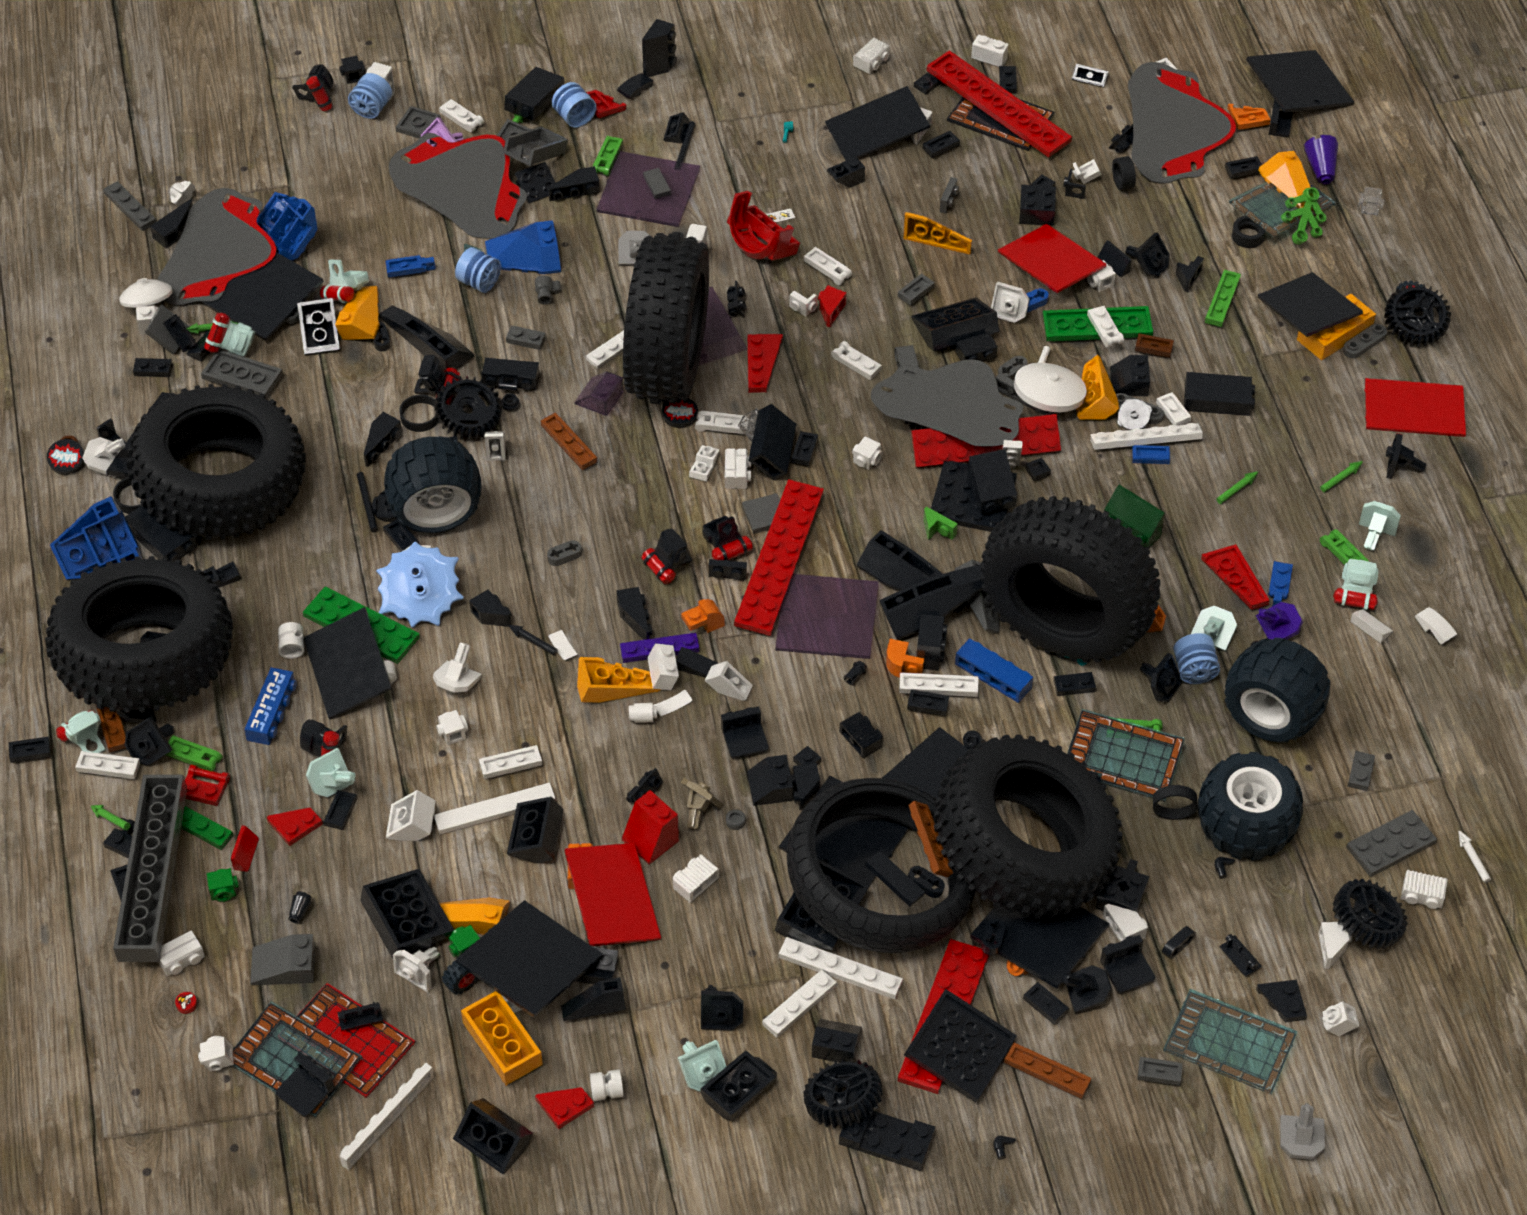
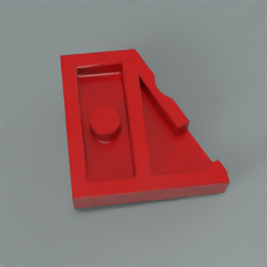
M598 90L586 92L596 103L595 115L598 118L626 110L627 105L625 103L618 104L614 102L613 97L605 95Z
M310 807L266 817L267 822L289 846L323 825L320 817Z
M582 1087L535 1095V1100L558 1129H561L594 1107V1102Z

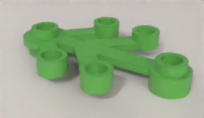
M1306 188L1302 195L1290 197L1285 201V205L1289 209L1294 208L1298 203L1305 202L1304 207L1293 211H1285L1281 215V219L1285 223L1301 216L1298 229L1292 235V241L1295 244L1301 245L1307 241L1308 234L1305 231L1307 221H1309L1312 227L1310 232L1312 237L1318 238L1323 233L1318 224L1326 221V215L1322 212L1317 202L1319 192L1316 188ZM1311 206H1312V208L1314 209V211H1315V213H1316L1315 217L1313 216V214H1312V212H1311Z

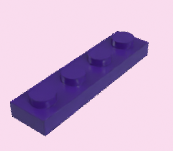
M696 633L620 643L623 663L648 660V656L655 644L673 645L675 656L678 655L681 647L696 653L699 652Z

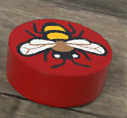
M183 992L176 997L175 1005L180 1013L188 1014L196 1009L197 1000L193 993Z

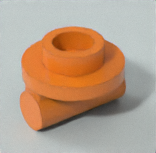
M1007 960V969L1010 974L1019 976L1028 973Z

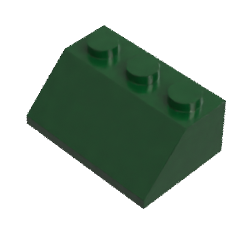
M1119 484L1104 510L1109 512L1108 516L1114 520L1119 518L1121 520L1120 524L1125 528L1130 527L1133 530L1132 534L1142 539L1141 545L1143 547L1150 548L1161 537L1165 512Z

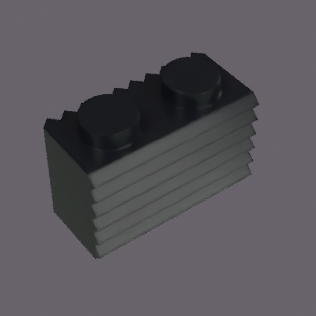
M990 332L956 342L955 352L960 361L979 360L983 362L996 358L998 347Z
M857 712L840 722L839 732L862 758L868 757V755L882 748L883 735L879 729H875L871 725L867 716Z

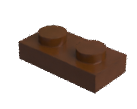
M1138 334L1135 351L1170 358L1174 340Z

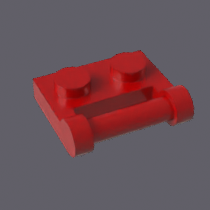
M191 764L185 778L188 788L186 799L218 806L229 782L230 774L200 769L198 766ZM200 776L212 780L219 781V783H209L195 779V777Z

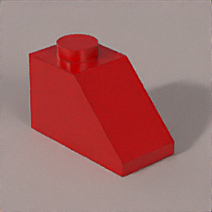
M829 285L818 296L819 309L827 327H831L846 306L847 292Z

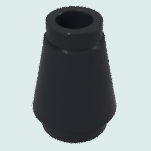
M297 891L296 895H293L289 921L296 924L300 923L312 904V897L309 894Z

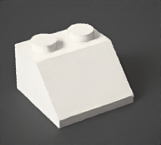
M416 790L391 804L386 838L389 840L419 841L430 835L436 800Z

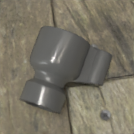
M546 275L538 276L535 279V291L538 294V302L540 304L551 303V293L558 294L561 292L560 281H552Z

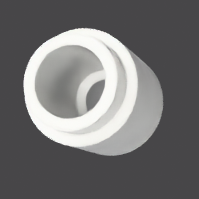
M634 703V705H629V721L649 723L653 722V718H657V706L653 707V703Z

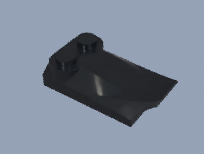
M745 1050L701 1088L700 1093L705 1102L721 1117L730 1121L736 1120L741 1115V1111L776 1080L777 1072L760 1057H754Z

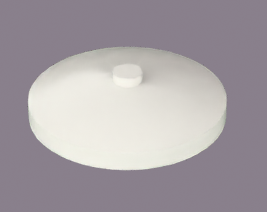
M1050 363L1028 364L1017 371L1014 379V389L1018 396L1026 403L1041 410L1068 412L1080 407L1085 400L1087 390L1083 380L1071 370Z

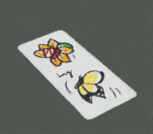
M791 209L766 214L775 222L795 218Z

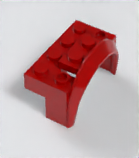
M750 191L735 193L727 223L730 226L732 237L738 248L744 254L754 259H764L767 257L770 260H776L796 255L800 242L792 236L794 228L791 225H787L783 229L757 206L748 207L752 196ZM752 231H754L758 237L765 240L768 245H765L762 242H760Z

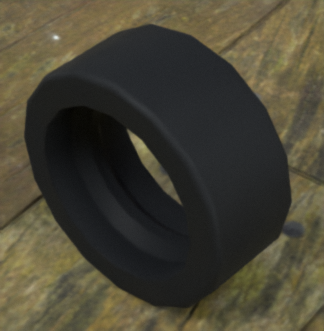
M1129 156L1115 158L1112 163V174L1116 187L1119 190L1134 188L1136 172L1132 159Z
M1242 216L1236 219L1233 224L1232 239L1241 247L1255 248L1264 241L1266 230L1249 217ZM1253 216V217L1256 218L1258 221H1260L1262 224H1264V222H1263L1261 219H1259V218ZM1250 228L1257 231L1258 234L1252 236L1245 235L1239 230Z

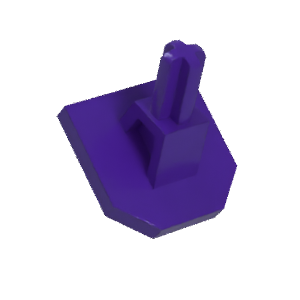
M1280 602L1268 609L1261 608L1258 610L1259 614L1256 617L1268 639L1276 637L1287 640L1299 634L1303 621L1293 604Z

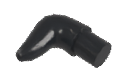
M1225 857L1215 859L1214 866L1220 879L1227 877L1224 865L1233 864L1235 862L1234 859Z
M1002 1135L995 1137L993 1146L998 1160L1006 1158L1004 1145L1014 1143L1016 1141L1015 1138Z

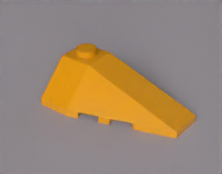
M1294 151L1278 152L1258 169L1268 184H1274L1279 193L1283 192L1289 198L1300 196L1306 188H1310L1302 163ZM1305 202L1298 203L1296 207L1298 209L1304 207Z
M909 212L905 213L903 239L971 254V239L927 216Z
M364 286L354 294L353 299L340 311L335 326L342 340L375 339L380 326L378 320L379 297L377 286Z
M1096 355L1083 368L1081 379L1085 383L1087 391L1083 404L1076 409L1077 417L1080 420L1107 419L1119 409L1118 398L1100 356Z
M599 657L579 658L577 688L581 702L600 703L659 692L661 690L653 689L649 671L638 668L628 669L622 667V664L617 662L615 665L604 662L605 659Z
M488 897L439 904L454 930L462 926L467 927L471 925L477 934L484 935L507 915L510 901Z

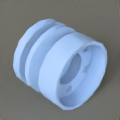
M366 73L349 93L348 103L358 115L373 119L379 115L380 111L390 100L392 89L389 83L381 76Z
M566 83L553 95L552 107L573 128L587 124L595 115V101L578 83Z
M470 247L466 249L458 260L455 278L463 284L471 285L472 288L486 293L492 289L498 280L501 262L497 258L485 255L484 252Z
M1203 633L1190 634L1182 637L1175 643L1173 647L1174 654L1178 663L1180 678L1184 682L1201 684L1214 679L1219 674L1220 664L1213 639L1209 635Z

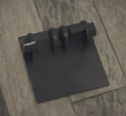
M546 162L514 173L517 178L516 185L521 186L525 190L528 203L549 196L548 187L556 183Z

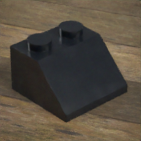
M1129 355L1110 366L1111 384L1116 394L1148 396L1150 386L1148 355Z
M787 755L766 757L747 771L753 806L793 801V785Z
M820 1019L812 1042V1057L839 1063L843 1059L845 1062H849L850 1059L854 1061L862 1027Z

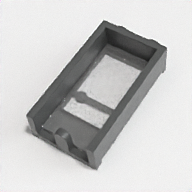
M540 126L506 137L503 153L528 166H533L535 163L565 155L568 139Z

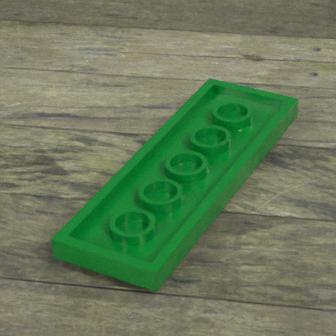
M1148 306L1106 308L1118 331L1123 334L1124 338H1138V334L1153 336ZM1093 308L1043 310L1042 318L1046 342L1101 339L1087 316V311Z
M326 586L303 611V617L325 627L365 607L382 657L396 664L403 659L420 638L418 632Z

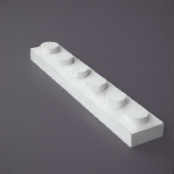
M1188 423L1186 425H1170L1167 427L1155 426L1147 429L1135 428L1127 431L1117 430L1108 433L1098 432L1097 434H1091L1090 441L1094 450L1202 439L1203 432L1198 423Z
M786 937L779 952L780 959L817 972L822 969L833 978L892 999H896L903 983V978Z
M425 1063L421 1068H417L412 1078L407 1083L401 1085L398 1093L393 1098L387 1100L379 1114H375L371 1118L367 1127L364 1130L361 1129L356 1134L354 1141L342 1149L340 1160L344 1168L349 1170L434 1078L433 1069L429 1064Z

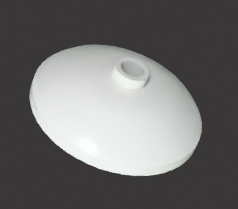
M142 278L124 290L119 300L120 304L125 307H143L165 300L172 294L173 290L171 285L166 282Z

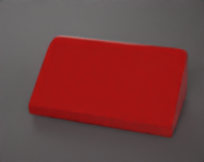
M245 825L241 826L231 855V862L234 870L248 872L259 838Z

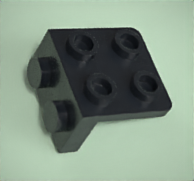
M759 706L748 707L744 710L727 712L721 715V730L732 759L755 755L769 750L761 725V710Z
M1140 935L1126 937L1121 942L1110 943L1102 948L1100 962L1119 994L1152 983L1155 980V975L1141 952L1143 939Z
M299 1052L294 1058L298 1068L276 1090V1095L301 1116L308 1117L335 1088V1085L331 1078L333 1075L329 1070L324 1067L322 1069L319 1068L317 1062L311 1056L307 1055L305 1057Z

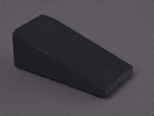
M681 647L676 658L678 670L705 678L711 666L719 664L684 647Z

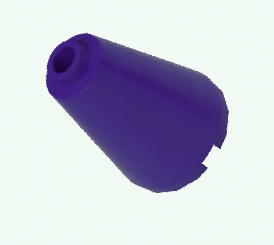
M1320 135L1321 138L1315 139V137L1307 140L1304 144V151L1317 181L1326 185L1330 184L1335 178L1338 142L1334 136Z

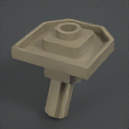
M683 778L680 783L690 790L687 808L690 810L687 828L696 830L699 828L701 812H705L710 803L720 810L724 804L709 792L711 788L706 784L700 782L698 785L694 781L692 783L688 779Z

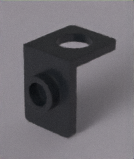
M1070 169L1069 175L1064 178L1063 187H1066L1065 196L1084 199L1086 185L1071 183L1073 169ZM1079 188L1082 192L1076 194L1072 189Z
M111 418L97 427L98 436L112 442L122 439L116 434Z

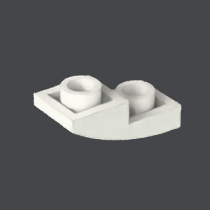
M702 445L696 454V461L689 472V477L707 482L719 455V449Z
M1430 607L1415 615L1424 631L1426 632L1430 629L1440 644L1457 635L1452 626Z

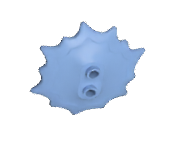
M414 542L405 551L392 553L391 562L387 566L376 570L382 578V582L378 587V591L382 595V605L379 613L392 612L398 619L406 618L412 628L421 621L439 626L442 613L450 611L453 602L464 599L456 588L459 578L455 574V566L459 558L446 557L441 554L439 548H425L417 542Z

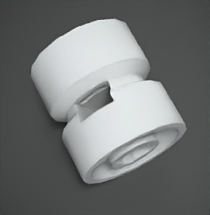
M287 622L279 626V654L288 659H295L303 655V627L295 622Z
M620 1069L608 1071L606 1075L602 1072L590 1074L593 1102L605 1100L607 1096L611 1099L623 1097Z

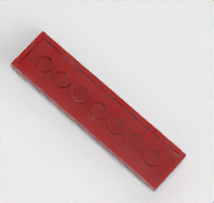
M1057 414L1019 418V432L1012 441H1022L1021 455L1061 451ZM1005 427L999 428L1002 431L1008 433L1011 432V429ZM932 428L911 431L915 468L943 465L944 461L969 462V456L998 451L1003 448V445L974 446Z
M950 939L912 1041L945 989L968 1004H972L989 955L985 954L981 948ZM907 1057L904 1059L897 1080L898 1082L935 1094L939 1093L943 1082Z

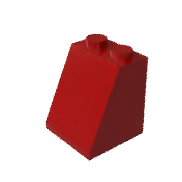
M649 790L635 801L622 836V841L625 844L635 843L638 855L650 865L679 842L678 814Z

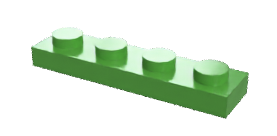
M1228 270L1223 271L1207 312L1205 323L1222 327L1241 274Z

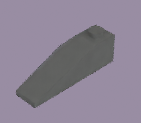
M970 560L955 568V570L981 565V562ZM982 589L967 601L984 630L997 634L999 633V613L992 610L993 603L987 602L986 596L988 593Z

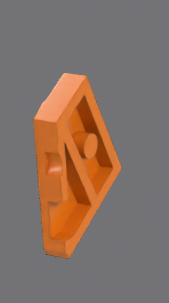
M1228 104L1227 109L1234 119L1238 130L1270 125L1271 119L1264 108L1244 106L1241 109L1233 107L1234 104Z

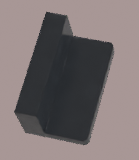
M1275 100L1269 135L1288 138L1292 112L1284 113L1280 111V106Z

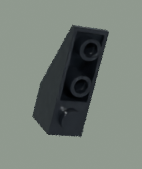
M595 166L577 169L548 187L549 201L600 193L599 178Z
M191 199L150 226L153 239L166 249L180 239L190 208L193 205Z
M384 411L372 422L364 450L366 467L375 462L378 456L387 450L390 444L402 434L401 421Z
M639 587L616 590L620 617L643 640L649 639V636L653 634L651 624H647V620H649L648 609L643 607V605H646L644 594H640Z
M621 978L599 981L561 1005L563 1021L626 1010Z

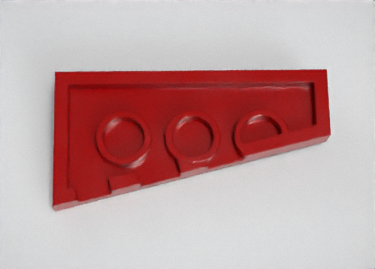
M747 334L748 393L767 392L772 370L783 340V334Z
M1236 544L1202 554L1201 559L1251 610L1269 605L1270 600Z

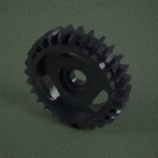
M1416 283L1415 287L1409 284L1408 288L1403 285L1401 290L1397 289L1395 293H1392L1386 303L1384 318H1386L1385 324H1389L1388 330L1393 329L1392 335L1397 334V340L1400 338L1404 339L1403 344L1409 341L1410 346L1413 343H1416L1417 347H1419L1420 343L1426 346L1428 342L1432 345L1434 340L1438 341L1440 337L1444 336L1451 322L1450 306H1446L1448 300H1442L1444 295L1438 296V290L1433 292L1432 286L1427 289L1425 284L1422 287H1419L1418 283ZM1415 298L1404 305L1400 304L1405 299ZM1433 309H1436L1438 312L1439 323L1434 322ZM1414 310H1421L1423 316H1416Z
M460 376L459 381L453 378L452 384L447 381L446 386L441 387V391H438L435 399L434 411H436L435 416L438 418V423H442V429L448 428L447 433L454 432V436L457 434L461 435V439L467 436L468 440H470L471 436H474L477 440L479 434L484 437L485 432H491V429L495 430L502 414L501 398H498V392H494V387L488 388L489 382L483 384V379L479 382L476 381V377L473 380H469L467 376L466 380H463ZM457 394L450 406L445 404L452 395ZM480 396H482L489 403L490 406L487 407L483 400L480 398ZM470 407L473 412L465 413L463 408Z
M1362 878L1359 881L1358 879L1348 881L1340 888L1332 903L1334 906L1333 912L1336 913L1334 918L1339 919L1338 925L1343 926L1342 931H1347L1349 936L1352 935L1355 938V942L1361 941L1362 946L1368 944L1369 948L1375 946L1376 949L1381 947L1386 949L1396 944L1405 933L1408 924L1406 921L1408 917L1404 915L1406 910L1400 908L1402 903L1396 901L1397 897H1393L1391 891L1387 892L1385 886L1379 887L1378 882L1372 884L1371 880L1365 882ZM1350 898L1355 900L1353 907L1351 906ZM1369 908L1375 910L1376 914L1372 913Z
M843 1059L841 1063L835 1061L831 1066L827 1064L825 1069L819 1068V1073H813V1078H809L808 1084L805 1085L803 1099L808 1114L819 1125L824 1123L826 1127H829L832 1124L834 1129L837 1125H841L844 1128L845 1124L852 1126L853 1122L857 1121L860 1123L861 1118L867 1119L868 1113L874 1114L873 1108H879L878 1103L882 1102L883 1088L879 1075L873 1066H869L867 1062L862 1063L860 1060L854 1063L853 1059H850L849 1062H845ZM847 1087L845 1091L837 1092L839 1088ZM823 1097L828 1106L820 1104L818 1102L819 1098Z

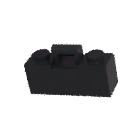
M485 358L482 370L483 384L489 382L490 387L498 386L502 390L517 391V388H523L524 390L537 389L540 376L539 362Z

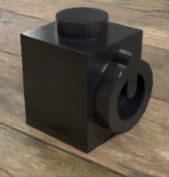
M357 55L341 59L342 66H339L341 76L345 77L347 84L358 82L362 75L366 74L364 63L362 60H358Z

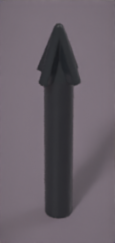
M508 625L517 638L521 636L552 655L557 653V648L523 629L524 626Z

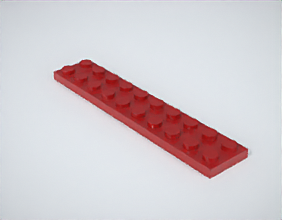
M950 50L927 65V72L1048 158L1072 142L1071 135Z
M788 479L734 620L735 627L771 636L822 499L824 488Z

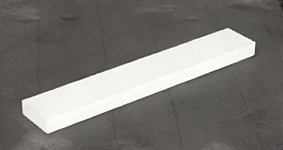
M550 783L438 813L434 815V820L440 835L515 814L517 803L550 796L555 799Z

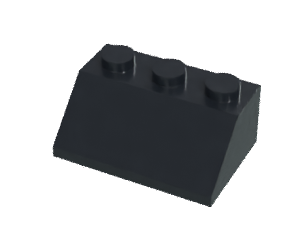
M656 19L642 38L643 74L647 77L667 73L672 66H675L677 62V57H675L677 46L675 44L676 32L674 24Z
M552 796L517 803L507 850L509 856L534 863L554 860L564 809Z
M482 1098L470 1102L453 1139L501 1174H505L524 1153L533 1132Z

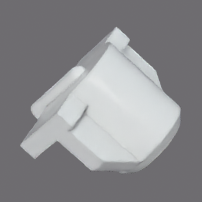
M190 181L173 184L170 188L171 202L179 207L192 198L196 187Z

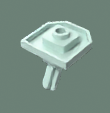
M1377 501L1364 504L1359 525L1369 528L1364 548L1373 551L1382 532L1392 536L1396 535L1401 515L1394 507Z
M1211 606L1201 610L1191 634L1203 633L1209 635L1213 639L1215 648L1226 652L1237 628V623L1232 612Z
M335 748L311 761L306 777L313 793L329 797L335 794L337 790H342L353 784L356 774L348 771L340 750Z
M717 1040L699 1048L693 1042L687 1041L682 1048L685 1054L678 1057L687 1086L697 1091H700L706 1083L726 1067Z

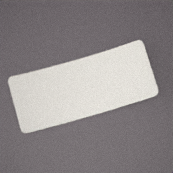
M562 630L548 636L554 647L558 649L557 652L563 660L577 655Z
M683 690L679 694L653 706H657L658 714L663 716L690 703L692 698L686 690Z

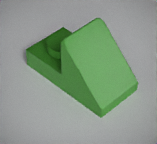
M927 506L924 508L923 521L928 540L936 532L953 540L957 535L958 523Z

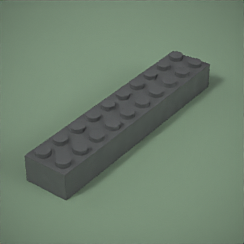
M143 775L113 946L118 962H160L188 789L184 775Z

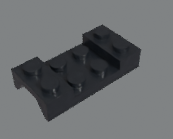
M874 1111V1114H867V1119L861 1118L860 1123L857 1121L853 1122L852 1126L845 1124L844 1128H842L839 1135V1145L922 1171L930 1142L935 1136L936 1127L917 1120L913 1124Z

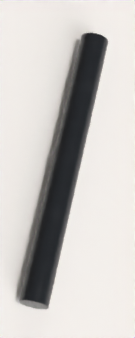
M690 121L674 168L676 172L681 171L695 128V122Z
M358 472L356 476L370 531L376 532L378 528L364 473Z

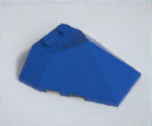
M274 192L257 217V224L275 242L276 252L289 260L299 258L318 230L315 209L307 200Z
M553 220L534 222L485 241L487 255L499 259L501 270L521 269L522 272L528 273V270L538 271V274L561 272Z
M112 496L93 504L50 544L66 579L81 578L83 572L90 573L95 566L102 568L109 561L114 564L121 562L120 559L125 558L126 561L134 560L136 556H140V559H142L139 545L131 528Z

